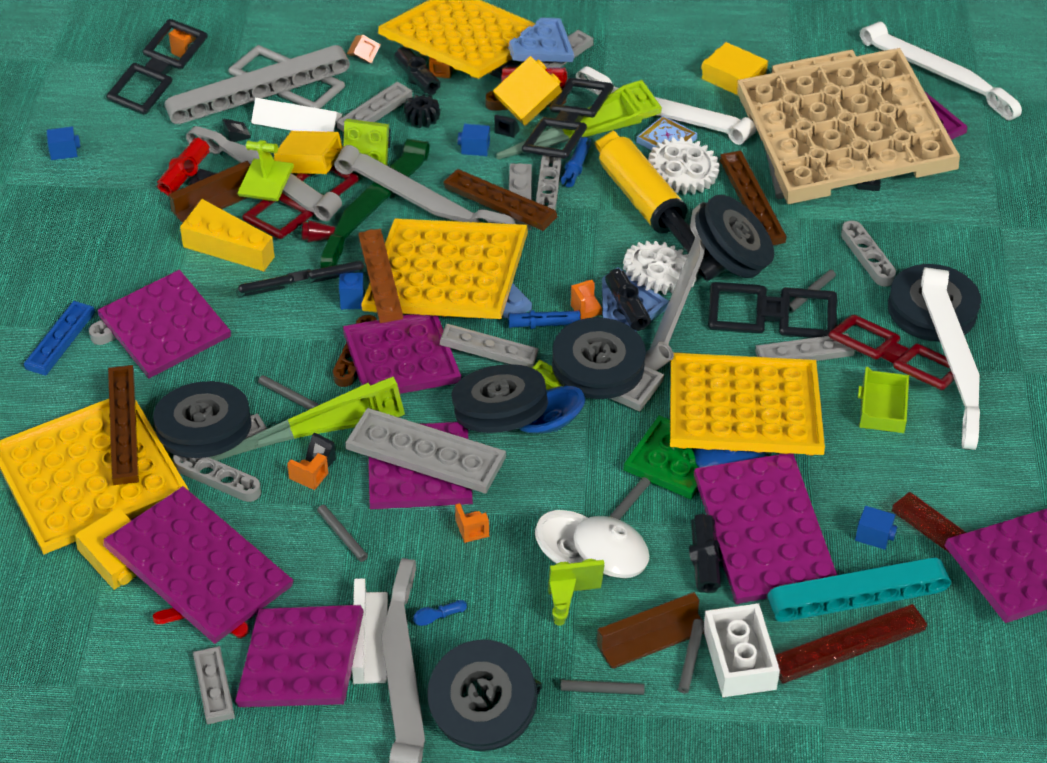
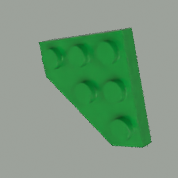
M659 415L624 463V471L640 478L645 477L651 483L691 500L698 491L694 477V470L698 466L695 462L692 448L670 447V419Z

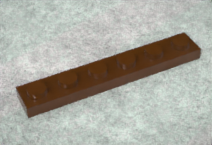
M742 151L720 154V162L741 203L759 219L768 232L773 245L786 243L787 236Z
M459 169L455 170L443 182L447 190L542 231L558 217L554 209Z
M133 365L108 368L112 482L113 485L138 483L139 464Z

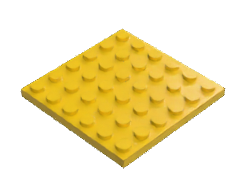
M428 0L380 25L378 34L386 37L388 40L396 41L406 48L414 49L422 55L432 57L440 63L450 65L455 70H461L470 74L471 77L481 78L512 59L508 48L510 41L513 38L517 39L520 37L522 31L529 26L533 27L536 23L482 0Z
M394 219L385 242V247L402 313L502 319L528 234L527 225ZM369 283L361 303L362 311L377 313Z
M673 353L674 357L670 365V447L824 455L825 443L816 360Z
M109 399L0 440V470L43 555L76 542V533L118 507L129 519H133L182 486L189 490L137 401L138 483L113 485Z

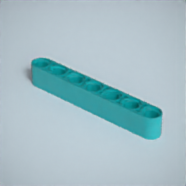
M928 558L782 585L770 590L767 598L775 619L779 622H787L940 593L950 587L951 580L939 558Z

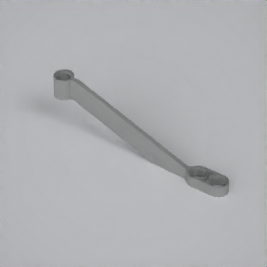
M195 126L186 135L189 144L196 138L195 134L201 140L207 142L210 146V153L219 154L221 151H224L240 163L248 161L251 164L253 158L259 159L257 151L247 150L246 146L228 141L220 133ZM290 174L282 193L306 210L314 212L316 217L322 221H329L342 206V200L337 194L327 192L325 195H321L293 174Z
M344 146L335 161L334 166L338 172L348 175L356 171L436 216L458 222L482 223L479 221V218H483L488 223L516 224V221L511 216L488 210H478L472 213L366 154H361L354 146Z
M705 202L700 203L692 211L690 228L695 236V240L651 347L646 351L645 366L655 371L674 357L669 341L703 259L705 245L697 232L695 215L702 206L707 204Z
M402 558L393 586L391 603L381 636L396 741L392 745L389 763H422L425 745L405 612V604L408 602L415 577L416 560Z

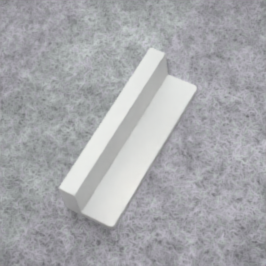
M255 98L252 123L293 131L334 132L336 121L342 118V113Z
M354 579V605H361L364 613L352 665L353 684L386 683L387 673L381 636L388 613V593L366 592L365 579Z

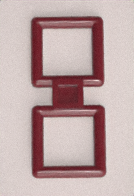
M334 165L329 170L346 179L330 191L338 196L359 180L358 176L354 173L347 175L338 172ZM298 173L296 177L304 181L312 174ZM282 193L278 201L302 212L283 228L278 229L256 217L276 201L263 199L244 213L242 219L277 239H283L302 225L303 222L311 218L314 212L306 210Z
M855 314L850 315L829 332L830 339L877 360L881 357L892 362L896 370L939 390H944L955 380L951 370L942 379H939L907 364L919 354L950 369L946 356L920 344H914L910 348L898 344L900 341L898 334ZM853 325H856L886 339V341L874 349L843 333Z

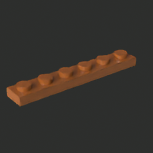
M370 229L365 232H359V240L379 323L403 319V313L381 229Z

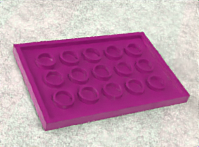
M793 453L695 468L694 477L706 514L712 515L715 519L716 538L720 544L722 563L735 604L768 599V592L778 586L837 575Z
M184 486L104 539L103 546L214 644L293 585V579Z
M1047 509L947 539L945 543L947 550L1004 623L1047 610Z

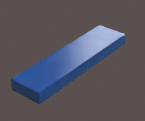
M73 301L24 362L25 369L46 376L95 314L94 307Z

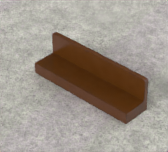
M244 161L169 194L172 212L183 223L202 199L220 209H224L249 198L238 196L237 193L251 164L248 161Z
M693 592L599 628L597 631V646L610 668L620 667L689 640L694 620L701 619L698 614L699 598Z

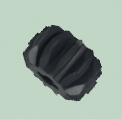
M424 94L408 98V102L405 103L404 107L406 121L411 123L412 127L418 125L420 128L422 126L429 128L430 124H436L440 116L438 100L433 99L431 95L426 97Z

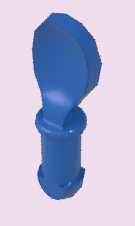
M456 600V602L440 605L437 610L430 607L421 608L415 613L413 621L419 626L428 625L440 617L444 619L448 615L465 611L467 603L464 600Z

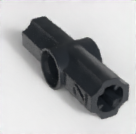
M404 46L398 48L397 52L394 53V60L408 74V81L411 84L418 85L429 96L435 94L440 88V81L426 67V60L416 56L410 48Z
M619 268L611 270L605 276V282L617 302V311L625 316L632 329L636 331L644 330L651 323V318L639 298L638 288L631 284L624 271H621Z
M702 513L695 515L694 519L691 520L693 545L689 546V554L695 567L697 590L710 594L717 592V589L721 587L719 562L722 561L720 544L716 538L715 519L712 515Z

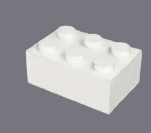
M759 603L705 611L703 631L722 697L777 690L780 669Z

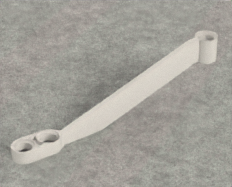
M877 22L861 29L860 37L865 45L873 44L884 51L901 48L907 61L985 95L989 106L1005 119L1012 120L1021 115L1020 103L1005 90L992 87L969 69L889 35L884 23Z
M588 66L576 73L577 79L587 80L584 76L585 74L589 80L612 83L607 76ZM614 86V89L612 90L611 93H613L614 91H616V90L619 89V88H617V87ZM586 88L587 90L597 94L598 96L602 91ZM655 97L662 107L661 114H658V116H665L670 119L725 132L730 140L737 145H741L756 133V126L750 118L746 117L740 120L733 116Z
M925 267L921 281L922 295L965 406L962 448L976 450L979 438L980 417L979 372L947 293L949 271Z

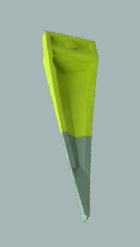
M643 80L623 85L608 96L595 117H583L581 122L587 124V129L582 137L642 123V119L661 114L662 107ZM552 127L544 131L534 145L548 147L568 142L575 131ZM526 141L497 153L496 159L524 153L522 146Z
M390 377L371 386L369 383H366L255 434L225 453L209 458L218 461L271 444L310 436L314 432L320 434L355 428L367 408L395 417L403 416L405 412L397 382L394 377Z

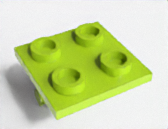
M248 140L246 149L257 151L259 159L253 158L237 194L241 197L278 201L294 165L293 163L274 161L271 153L278 152L277 144H270L264 140H259L258 142Z
M586 559L578 563L559 562L550 566L548 594H552L554 606L552 615L556 625L561 626L565 623L573 591L601 588L605 566L604 560Z

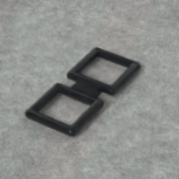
M168 19L143 49V55L151 58L145 66L132 63L106 95L107 100L140 114H147L172 83V78L167 73L172 67L180 70L183 69L205 42L208 34L176 20ZM171 28L196 37L179 60L154 51ZM136 72L161 82L143 105L118 95Z
M569 78L561 89L562 92L555 98L549 108L551 112L559 113L556 119L543 117L522 146V151L542 156L568 158L587 129V124L581 122L583 117L593 118L596 116L614 89V85L608 82ZM573 87L602 90L590 109L561 105ZM546 126L575 131L563 150L534 145Z
M355 261L239 285L236 295L238 297H245L285 289L294 283L305 281L310 284L339 278L340 274L358 273L363 269L364 264L361 261Z
M713 282L710 287L708 328L711 330L761 334L765 330V321L779 322V333L783 336L807 338L829 336V332L837 324V293L835 291L784 287L781 290V297L767 296V288L762 285ZM719 293L757 294L756 323L718 321ZM790 297L828 300L827 330L789 327Z

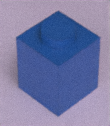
M464 124L463 131L458 133V145H461V154L487 156L490 145V126Z
M73 127L47 130V142L51 160L78 157L77 148H81L80 137L75 135Z
M363 273L340 274L339 295L341 310L362 309L361 303L365 296Z
M865 506L858 523L855 541L885 550L888 541H894L898 526L893 525L896 514Z

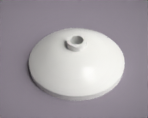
M555 510L544 514L539 519L535 528L537 543L544 554L556 564L559 562H582L584 559L575 547L574 533L578 525L587 517L567 510Z
M595 516L583 520L575 530L574 543L578 553L584 560H604V574L618 578H630L639 575L646 568L649 561L648 547L641 535L627 523L613 517Z

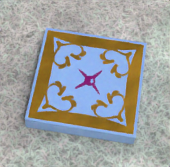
M662 116L637 136V143L652 150L653 147L657 146L658 142L663 144L664 139L671 142L672 137L677 141H680L681 137L684 138V141L692 138L693 143L697 139V133Z

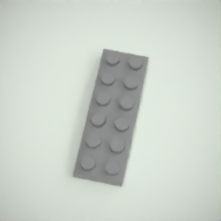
M370 408L366 409L346 441L347 450L485 494L506 459V451Z

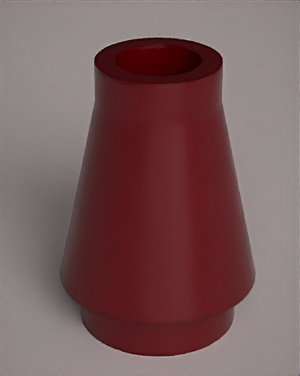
M311 220L302 223V240H307V243L328 240L330 235L335 232V226Z

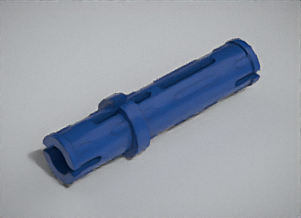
M587 137L580 138L571 160L565 165V173L561 178V182L564 184L567 179L566 187L574 186L577 176L583 170V162L592 146L591 140L586 144Z
M530 310L529 313H508L509 328L530 327V329H535L538 326H564L580 320L579 310L559 312H535V310Z

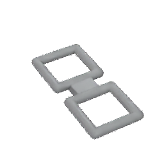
M257 45L232 65L228 71L233 76L247 73L241 69L259 54L278 63L290 58ZM332 76L321 79L320 81L333 87L315 102L290 92L292 89L280 92L278 95L301 106L320 109L345 87V83Z

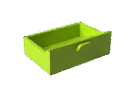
M869 367L865 368L863 387L859 386L858 398L862 399L859 428L898 433L905 432L909 375L872 371Z

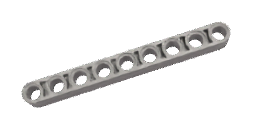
M335 45L172 96L166 100L165 108L174 124H183L255 101V98H265L343 73L349 68L350 62L343 48Z

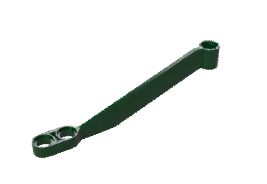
M407 139L403 155L390 168L409 178L424 161H427L430 150L429 142ZM374 182L344 210L335 232L330 235L323 250L320 262L321 268L338 264L343 252L345 238L393 193L392 191Z

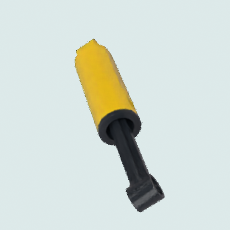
M612 130L595 141L596 148L600 153L599 160L602 167L652 228L661 234L671 232L689 253L695 236L690 226L685 222L688 211L682 199L629 138L619 137ZM705 247L698 271L703 279L708 282L727 269Z

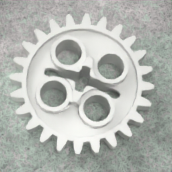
M672 137L671 142L664 139L663 144L658 142L657 146L653 147L652 152L649 154L648 161L671 188H674L676 194L679 190H682L684 195L687 194V191L694 195L696 189L701 193L704 187L710 189L711 184L715 183L719 172L718 157L713 156L714 151H707V145L701 147L700 141L695 144L692 143V138L684 141V138L681 137L680 141H677Z
M646 241L645 245L638 242L637 246L632 245L631 249H627L623 260V270H626L627 276H631L630 281H638L637 286H646V291L654 289L656 294L658 291H662L664 295L667 294V291H670L672 294L688 254L683 255L682 249L675 250L674 245L667 247L665 242L662 245H659L657 241L654 244ZM697 272V274H696V277H695V279H694V282H693V284H692V287L694 286V283H695V281H696L698 272Z

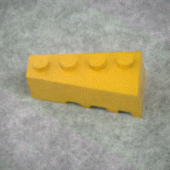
M203 199L180 226L184 248L261 271H265L275 257L272 236Z

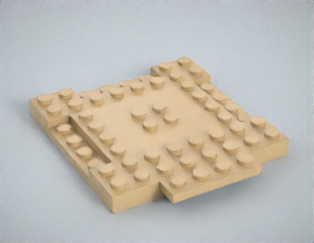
M901 48L856 56L853 50L773 65L771 74L738 80L739 98L748 118L753 120L766 148L787 204L831 196V189L911 172L918 178L959 168L960 155Z

